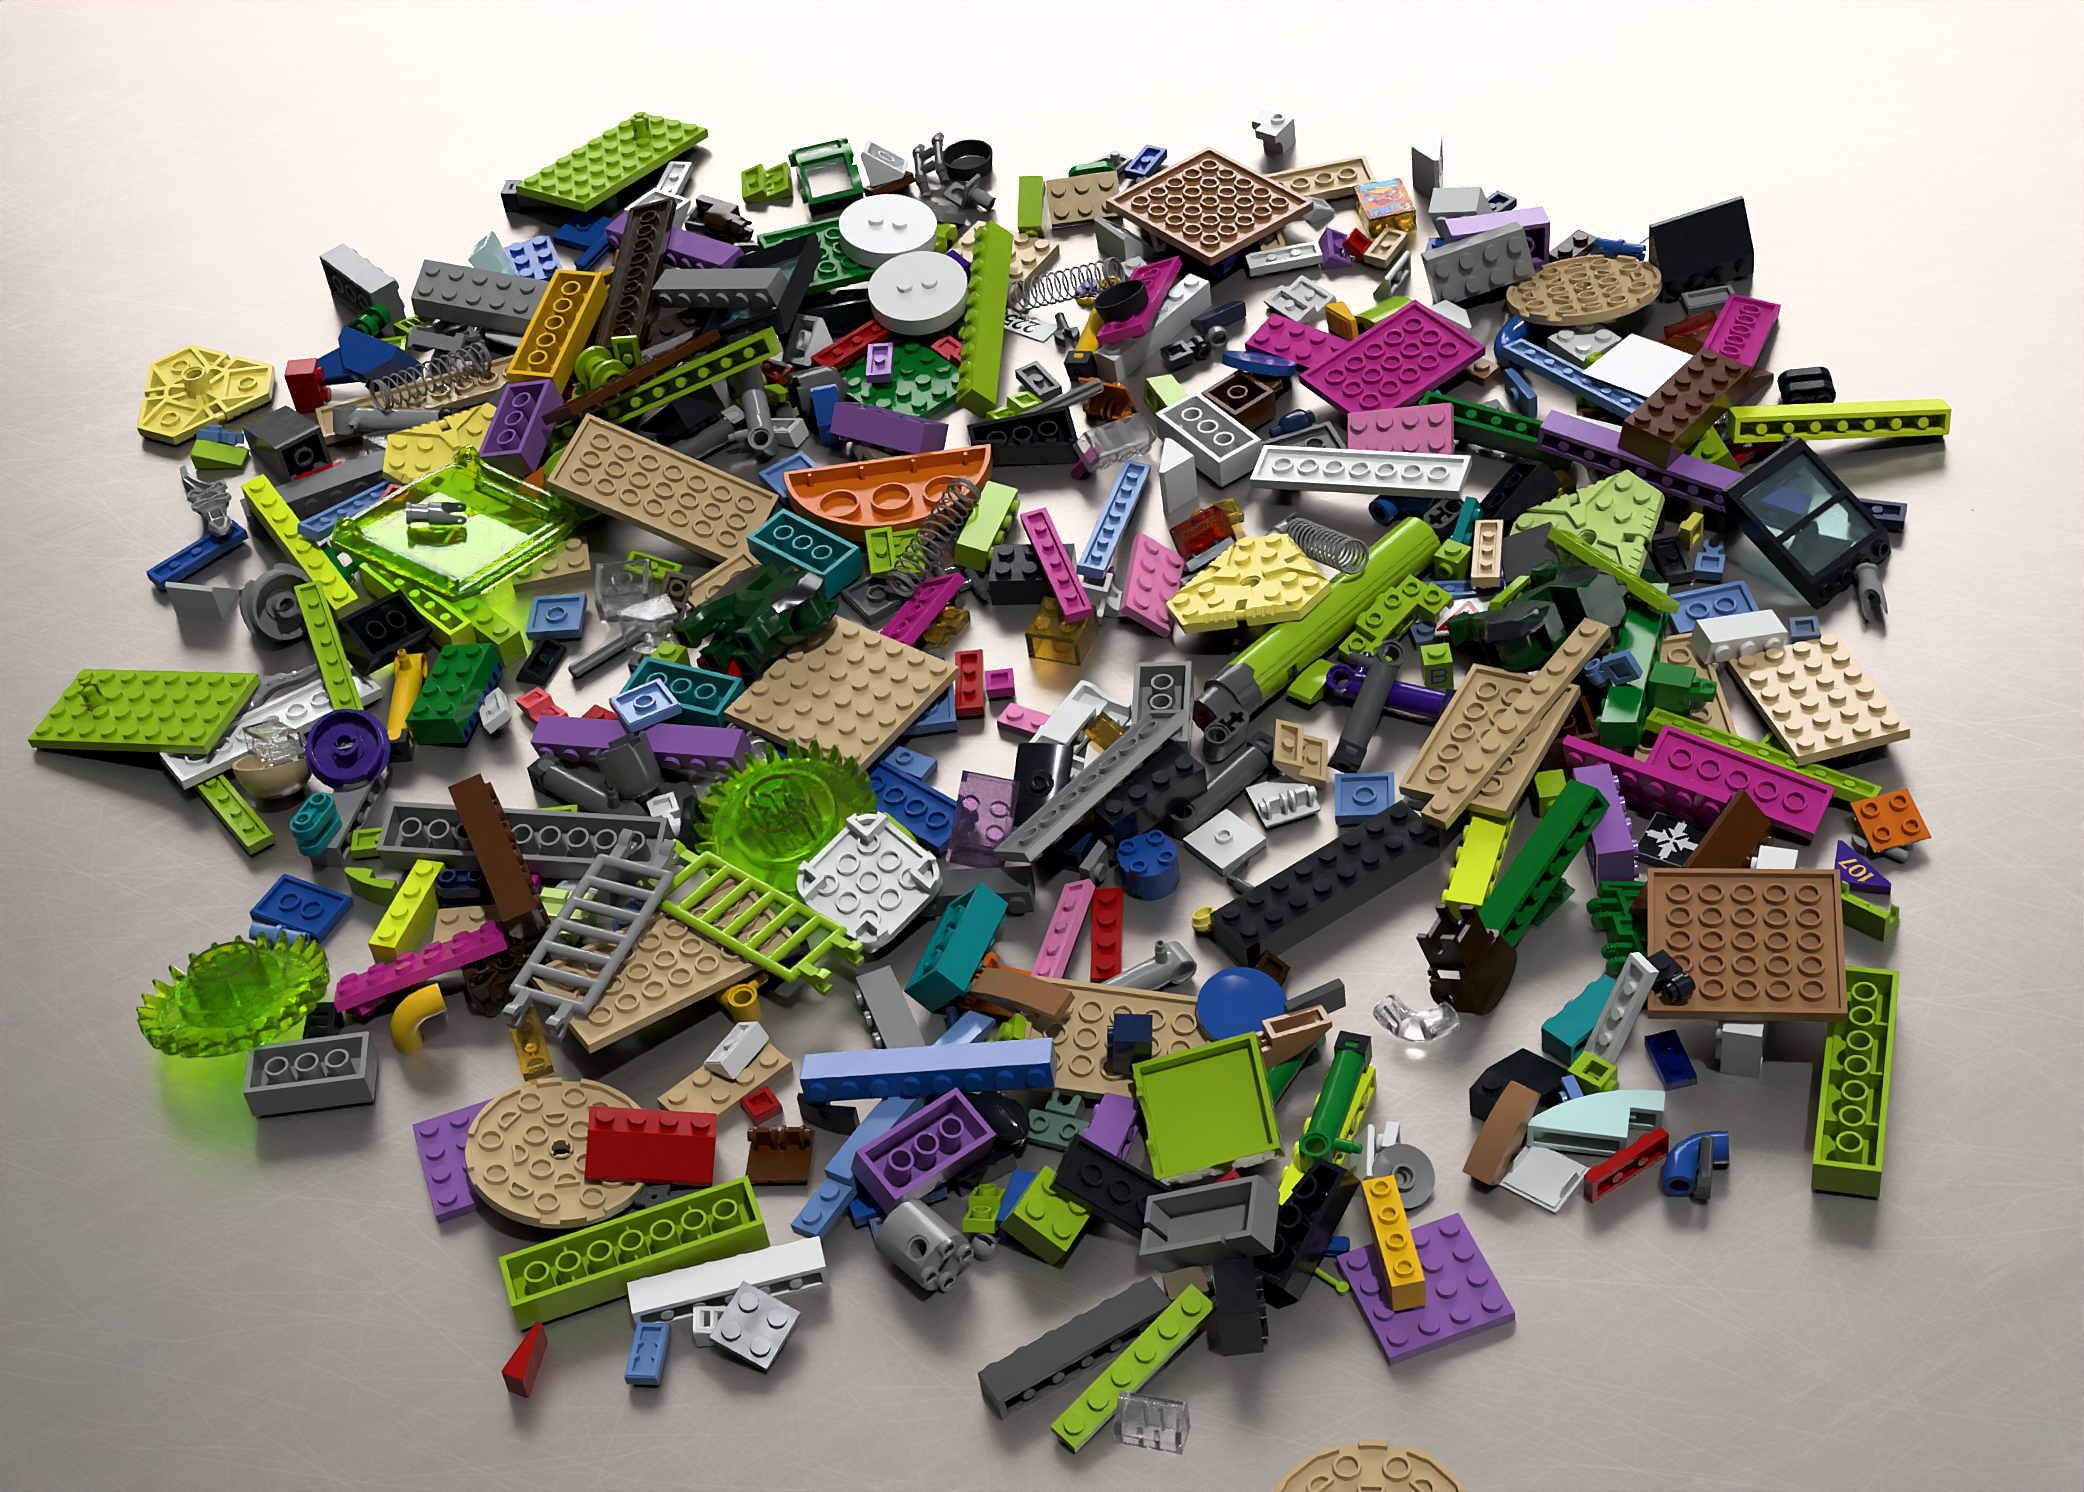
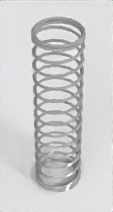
M1110 257L1105 258L1103 262L1097 260L1095 264L1089 262L1087 266L1081 264L1079 268L1073 266L1071 270L1065 268L1064 271L1057 270L1056 273L1049 272L1048 275L1041 274L1040 277L1033 276L1032 279L1025 278L1024 281H1013L1008 284L1007 302L1013 311L1020 313L1025 310L1048 306L1049 304L1053 305L1057 302L1061 303L1065 300L1070 301L1073 298L1078 299L1081 296L1087 297L1089 294L1095 295L1097 292L1102 293L1107 290L1108 285L1112 287L1117 283V269L1112 260L1118 264L1121 282L1125 281V271L1119 259ZM1109 262L1112 263L1115 270L1114 284L1109 277ZM1098 263H1102L1103 276L1107 282L1105 288L1101 285V274L1097 267ZM1090 265H1094V275L1099 284L1097 290L1093 287V276L1089 269ZM1082 267H1086V277L1091 286L1089 292L1085 289V278L1081 271ZM1073 269H1078V279L1083 288L1081 294L1077 291V280ZM1065 271H1070L1071 285L1075 290L1074 295L1069 293V282ZM1060 272L1062 273L1063 287L1067 292L1066 297L1061 295V283L1057 277V273ZM1080 273L1083 278V284L1081 282ZM1051 274L1054 275V285L1059 294L1058 299L1053 297V285L1049 278ZM1072 275H1073L1074 280H1075V286H1074L1073 281H1072ZM1043 276L1046 277V287L1051 296L1050 301L1045 299V286L1041 280ZM1064 277H1065L1066 282H1067V288H1066L1065 283H1064ZM1035 278L1038 279V289L1043 298L1042 303L1037 301V288L1033 282ZM1056 279H1057L1058 284H1059V290H1058L1057 285H1056ZM1026 280L1031 281L1030 290L1035 300L1034 305L1030 303V293L1025 284ZM1048 280L1051 285V292L1049 290ZM1040 282H1041L1042 287H1043V293H1044V295L1042 294V291H1041V288H1040ZM1013 284H1015V297L1022 307L1021 310L1016 309L1011 301L1010 289ZM1032 284L1035 288L1036 297L1034 296L1032 290ZM1017 285L1019 286L1023 294V305L1020 303L1017 296Z
M476 342L472 346H466L464 349L456 350V352H449L448 355L433 358L431 362L425 361L423 365L417 364L414 368L408 367L406 371L400 370L398 374L392 373L389 377L383 376L381 380L375 379L371 381L369 387L371 398L376 407L381 411H386L389 408L392 409L394 402L397 405H401L402 399L405 402H409L411 396L417 399L419 393L426 396L427 390L434 393L436 387L442 390L444 384L450 387L452 381L458 384L461 378L467 380L469 375L476 377L477 372L479 374L489 372L492 367L491 356L482 343ZM476 345L480 346L486 355L488 363L487 370H485V363L482 356L475 348ZM467 348H471L470 354L466 351ZM459 351H463L462 357L457 354ZM464 352L472 361L475 369L474 375L467 368ZM476 353L482 361L483 368L477 360ZM451 354H455L454 360L449 357ZM456 355L463 362V365L467 373L466 378L462 377V375L460 374L456 362ZM447 357L446 364L441 360V358ZM448 358L456 368L459 377L458 381H455L451 375ZM434 360H438V367L432 363ZM440 361L447 369L450 376V384H447L443 379L440 371ZM426 363H430L429 370L424 366ZM432 365L440 375L442 387H439L433 378ZM418 366H422L421 373L416 369ZM423 367L431 376L434 385L433 391L429 389L425 382ZM413 369V376L408 373V370ZM415 371L420 375L425 385L424 394L416 383ZM401 372H405V380L399 375ZM407 374L415 384L417 390L416 397L412 395L408 387ZM393 375L397 376L396 383L393 379H391ZM398 377L407 388L408 400L403 397L400 391ZM388 379V386L382 380ZM390 380L399 392L400 403L392 395ZM374 383L379 385L380 395L386 405L385 408L380 405L375 396Z
M961 477L952 479L947 486V491L942 493V497L937 501L936 506L932 508L931 514L921 524V529L916 531V537L911 539L910 544L905 547V552L900 554V560H897L894 568L887 573L885 580L895 593L904 597H914L917 594V588L922 586L921 580L927 579L926 572L932 571L931 564L938 562L936 556L940 557L943 555L942 549L948 548L947 541L953 540L952 533L958 532V526L964 524L963 518L969 517L968 511L974 509L973 503H977L981 499L979 489L971 481ZM954 485L968 488L976 495L977 499H970L963 493L958 492ZM949 492L954 493L959 499L971 503L972 508L968 509L960 502L954 500ZM948 493L949 498H944V495ZM944 500L952 501L956 506L964 509L967 513L966 516H961L958 512L949 508ZM943 501L944 506H939V502ZM937 508L940 514L934 513V510ZM939 508L948 509L953 515L961 519V523L956 524L952 519L943 515ZM934 515L941 516L950 524L955 525L956 531H950L947 527L938 523ZM932 516L934 521H928L929 517ZM927 523L929 529H923V526ZM929 523L937 524L941 529L949 532L951 538L945 539L941 534L933 531ZM924 530L930 531L938 538L944 540L946 546L941 547L925 535ZM922 531L924 537L918 536V533ZM918 538L925 539L933 546L939 548L940 554H934L931 550L924 547ZM916 539L918 544H912L913 540ZM910 546H911L913 552H907V550H908V548H909ZM913 546L920 547L933 555L935 562H930L919 555ZM906 554L908 560H902V556ZM908 554L916 555L919 559L928 563L930 569H923L913 562ZM903 561L909 562L923 571L925 577H918L904 566ZM901 562L903 568L897 567V564ZM897 569L904 570L919 581V585H915L910 578L899 573ZM891 576L899 577L903 582L910 585L913 593L901 589Z
M1293 519L1283 530V534H1286L1288 530L1287 534L1290 536L1292 528L1298 524L1291 535L1294 541L1296 530L1303 525L1296 535L1295 544L1298 545L1300 531L1307 527L1300 537V548L1306 554V557L1346 574L1361 572L1369 561L1368 547L1363 541L1307 519ZM1311 528V530L1306 534V537H1305V539H1304V548H1303V546H1302V538H1303L1305 532H1306L1308 529ZM1312 532V535L1308 541V545L1306 546L1307 538L1309 534ZM1351 542H1352V543H1353V548H1354L1353 556L1351 557L1350 561H1348L1346 564H1344V563L1348 560L1349 556L1351 555V550H1352ZM1347 543H1349V553L1347 557L1339 563V561H1341L1344 558L1347 552ZM1345 545L1344 552L1342 556L1339 558V555L1342 552V548ZM1356 545H1357V547H1358V556H1357L1355 562H1354L1353 564H1351L1350 566H1348V565L1353 561V559H1354V557H1355V555H1356ZM1360 546H1361V547H1362V551H1363L1362 559H1361L1360 563H1359L1355 568H1352V567L1358 562V560H1359V558H1360V553H1361Z

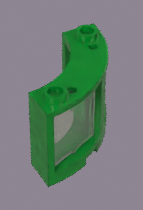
M847 137L803 148L791 149V153L788 154L791 168L795 167L803 189L800 190L803 204L807 203L809 209L864 196V188L857 164L852 165L854 153Z

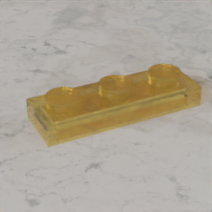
M533 1001L525 1013L524 1021L519 1030L510 1028L525 1082L555 1073L538 1012Z

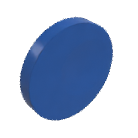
M1224 351L1221 361L1222 364L1228 367L1252 372L1251 376L1255 379H1262V374L1295 375L1297 365L1288 359L1247 351Z
M1247 967L1229 968L1214 974L1202 986L1197 999V1020L1205 1036L1212 1042L1252 1031L1259 1032L1263 1031L1262 1020L1284 1014L1283 1002L1287 1001V998L1280 985L1266 973Z

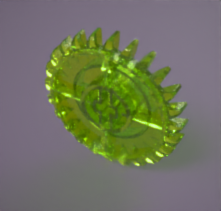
M789 738L787 759L781 760L774 746L771 743H766L767 765L761 766L753 755L746 752L744 753V759L749 771L746 777L727 765L724 769L733 788L729 791L714 783L709 785L720 807L699 803L698 807L702 814L713 824L694 823V829L698 836L707 841L694 844V847L699 855L705 851H710L803 903L797 888L799 866L803 861L809 863L848 825L847 818L855 813L857 816L877 814L874 808L878 805V797L874 788L870 789L871 779L866 770L858 775L859 766L853 755L842 766L843 758L837 745H833L824 761L823 752L817 739H812L807 757L803 758L795 739ZM710 864L703 867L706 874L710 877L718 871L717 868ZM752 889L759 898L763 896V894ZM775 902L778 909L786 908L781 904Z
M264 931L259 932L255 946L252 943L243 941L240 935L235 936V941L219 945L215 942L211 944V948L203 951L198 956L193 952L188 954L190 964L187 973L173 965L168 967L175 987L155 978L152 980L158 996L146 993L141 994L145 1007H136L140 1018L137 1019V1022L148 1043L154 1049H161L166 1055L180 1054L181 1058H210L242 1052L264 1044L285 1033L301 1022L307 1014L311 1013L318 1006L317 1001H320L326 995L327 985L330 983L329 962L324 949L320 951L317 941L313 940L307 946L304 935L301 933L293 945L290 946L286 932L281 931L273 950L270 949Z

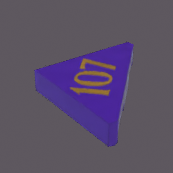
M1838 840L1834 869H1840V881L1849 883L1850 890L1891 894V883L1844 841Z

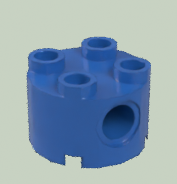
M1152 830L1146 834L1125 839L1119 844L1118 862L1123 889L1129 896L1135 898V895L1142 896L1144 901H1153L1170 895L1176 889L1175 884L1180 881L1177 850L1175 844L1165 837L1162 831Z

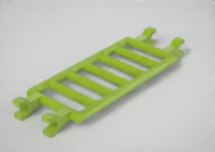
M674 838L672 840L676 842L673 852L679 853L680 856L674 865L680 864L685 868L675 875L674 881L657 906L659 909L784 981L792 983L801 978L810 983L817 992L824 996L833 990V985L827 982L832 977V972L825 968L818 969L813 965L825 954L832 950L843 956L855 968H858L864 962V957L858 954L864 949L863 944L856 940L849 941L846 939V932L848 931L846 927L716 854L705 851L698 856L687 850L677 839ZM707 864L718 869L715 874L677 905L666 899ZM634 874L641 879L636 883L638 888L653 891L660 881ZM729 876L741 882L700 917L688 912V910ZM751 889L763 894L762 897L722 930L710 924ZM774 901L786 907L745 943L733 937ZM796 914L809 920L768 956L755 950ZM819 927L831 933L790 970L778 963Z

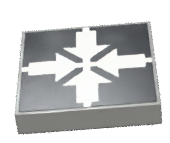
M1656 812L1638 841L1639 857L1634 859L1660 868H1682L1710 828Z

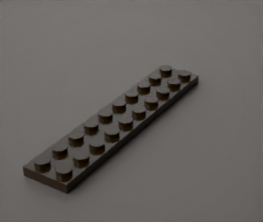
M674 197L629 209L608 290V297L594 346L606 348L612 356H614L611 337L637 335L639 348L643 347L655 298L652 288L660 277L677 207Z

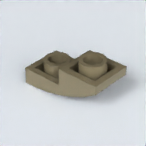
M854 445L852 449L859 462L894 457L890 452L878 448Z
M666 569L655 612L654 625L671 629V626L683 622L687 608L686 602L693 581L692 576Z

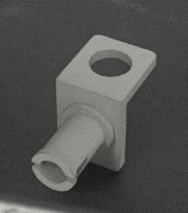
M976 174L965 186L954 182L942 195L945 199L963 210L973 201L986 211H990L996 202L995 197L980 189L981 175ZM953 191L963 192V197L955 198L951 193Z

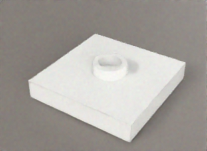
M1226 808L1183 838V845L1224 876L1242 858L1248 859L1265 847L1267 841L1266 837Z

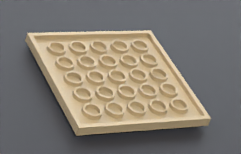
M834 615L818 635L786 651L724 711L725 719L729 722L857 779L960 675L959 667Z

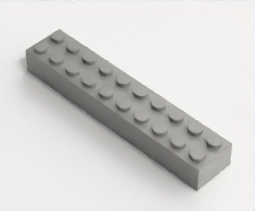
M389 802L376 849L385 868L412 870L418 859L444 863L446 869L481 868L455 805ZM503 808L530 873H539L541 878L581 880L598 854H611L617 845L618 837L623 828L634 831L635 836L631 841L638 844L637 850L630 854L626 860L649 866L653 864L658 856L664 839H674V833L666 817ZM605 866L597 876L619 883L636 884L641 880L633 873Z

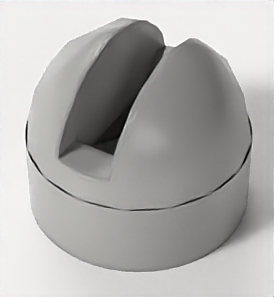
M1213 326L1209 329L1207 336L1212 347L1221 348L1228 343L1229 335L1222 326Z
M979 1233L972 1240L973 1256L978 1261H990L997 1256V1241L990 1233Z

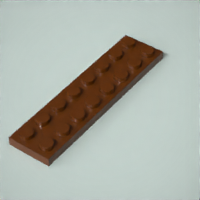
M717 329L687 339L541 417L545 425L556 422L557 426L570 420L574 421L586 415L585 412L593 411L603 406L604 402L612 401L622 396L623 392L631 391L641 386L642 382H647L660 376L659 373L677 367L681 361L682 363L696 357L695 354L713 348L712 342L721 337Z

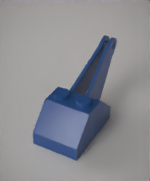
M344 326L338 337L339 348L317 359L319 366L324 368L326 386L360 382L366 383L365 387L369 389L371 381L375 379L381 380L383 376L389 377L392 373L398 374L400 370L406 371L408 367L414 368L415 365L421 364L400 347ZM422 366L416 368L420 373ZM413 369L408 370V373H410L412 376ZM415 371V379L418 380L420 375ZM401 372L399 375L405 380V372ZM407 374V383L413 382L411 377ZM393 375L391 379H393L396 383L397 376ZM398 377L399 386L404 385L403 381ZM388 379L382 380L388 386ZM390 380V388L396 387ZM374 383V392H378L379 385Z

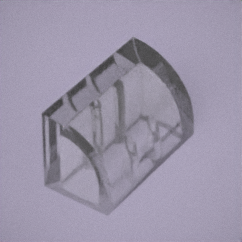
M1120 1391L1114 1421L1115 1443L1182 1455L1190 1430L1187 1402Z

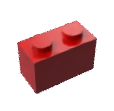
M317 358L288 360L284 377L296 412L300 414L316 413V408L327 406L328 401L332 399L331 389L329 386L326 387L325 371L323 367L319 366Z

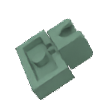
M1052 1091L1045 1107L1046 1112L1031 1108L1028 1115L1030 1131L1024 1142L1065 1152L1071 1137L1075 1133L1082 1136L1083 1130L1090 1126V1122L1082 1121L1085 1112L1083 1098L1080 1095H1075L1070 1104L1063 1106V1102L1059 1098V1091Z

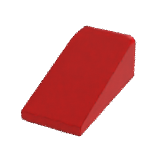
M539 1321L534 1324L501 1371L508 1391L524 1398H528L531 1394L548 1344L543 1325Z

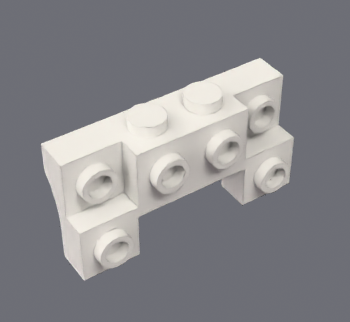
M1081 680L1061 705L1054 709L1051 717L1045 724L1039 727L1029 743H1052L1072 746L1074 748L1070 781H1072L1083 771L1085 762L1084 758L1076 756L1077 753L1098 728L1118 735L1131 719V704L1105 694L1093 683Z

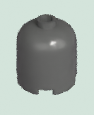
M830 365L787 374V378L791 379V383L786 384L791 407H797L800 415H797L796 418H803L804 422L816 418L811 388L836 383L839 402H846V392L850 391L848 380L846 377L842 378L840 372Z
M640 731L638 737H635L634 733L621 736L608 742L609 749L601 752L598 748L592 753L608 787H615L620 800L629 801L635 799L636 803L643 802L652 797L650 792L656 789L661 782V771L644 731Z

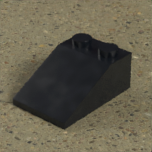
M709 384L670 402L640 428L643 432L677 437L686 433L689 436L700 429V424L705 422L706 425H709L720 418L718 414L725 409V406L713 386Z
M1518 459L1480 502L1479 505L1483 510L1482 520H1503L1505 522L1529 512L1527 509L1538 504L1542 505L1546 501L1550 502L1551 499L1556 498L1559 493L1558 490L1563 483L1543 462Z
M1522 1048L1488 1067L1470 1087V1114L1486 1121L1509 1082L1515 1081L1541 1094L1532 1116L1533 1118L1557 1104V1093L1561 1092V1078L1567 1076V1069ZM1527 1131L1523 1139L1524 1142L1527 1139Z

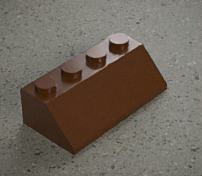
M1739 789L1682 868L1750 869L1752 857L1758 858L1760 845L1770 847L1773 845L1774 837L1771 836L1772 822L1746 791Z

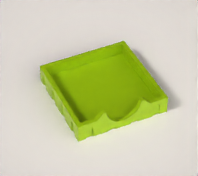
M1255 1031L1132 1064L1137 1087L1136 1095L1142 1107L1147 1125L1148 1140H1146V1145L1150 1154L1155 1179L1172 1187V1185L1180 1183L1182 1185L1201 1180L1206 1176H1216L1231 1172L1236 1168H1246L1265 1163L1266 1160L1286 1157L1280 1140L1281 1133L1278 1119L1274 1113L1275 1106L1271 1088L1267 1082L1268 1074L1264 1058L1261 1054L1262 1047Z

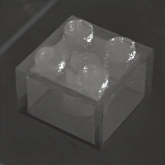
M649 558L596 564L594 601L601 624L644 619L654 613L655 578Z

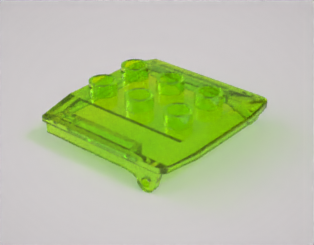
M467 444L458 450L456 463L449 464L413 480L353 515L351 518L349 516H342L337 519L334 531L330 534L329 543L335 549L454 603L481 593L491 592L497 587L499 582L517 571L531 567L534 560L555 548L582 522V516L578 515L577 504L489 466L480 458L475 447ZM406 502H411V504L462 502L467 506L465 511L451 512L449 514L465 516L467 521L463 525H429L428 523H411V525H406Z

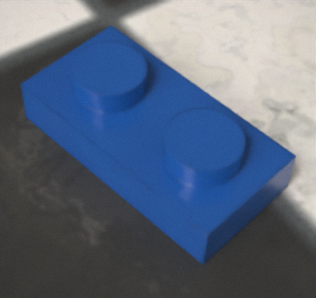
M1146 144L1124 169L1125 178L1136 180L1138 177H1151L1168 157L1167 149Z

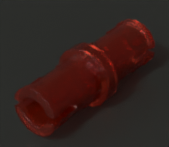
M1711 309L1693 317L1691 315L1686 316L1680 322L1664 326V335L1666 339L1687 335L1694 336L1698 331L1714 326L1717 315Z

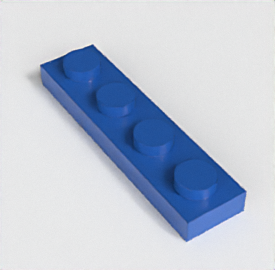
M231 520L234 525L231 534L217 538L209 533L146 571L150 581L163 591L166 589V581L177 582L195 572L208 562L215 560L218 556L248 539V534L243 527L234 520Z

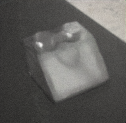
M667 593L616 611L629 656L642 653L644 658L645 656L650 657L652 652L663 641L680 645L671 630V626L680 622L677 611Z

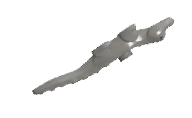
M185 466L180 467L182 480L185 486L191 490L187 495V501L192 502V511L197 512L204 519L208 520L210 534L217 538L231 534L234 525L226 514L232 497L230 493L225 491L228 488L226 483L217 481L210 484L200 481L191 476Z
M318 662L300 671H292L288 674L280 672L274 676H263L260 679V684L235 718L262 706L278 690L297 685L320 672Z

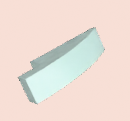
M493 230L474 245L468 261L474 268L515 275L510 260Z
M1644 1089L1616 1090L1595 1093L1561 1103L1531 1119L1527 1128L1526 1146L1612 1157L1618 1150L1626 1148L1628 1128L1654 1131L1658 1127H1662L1665 1091Z

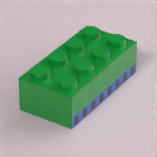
M492 643L444 645L405 720L418 745L463 743L467 741L480 715L479 710L482 705H485L484 700L491 693L504 667Z

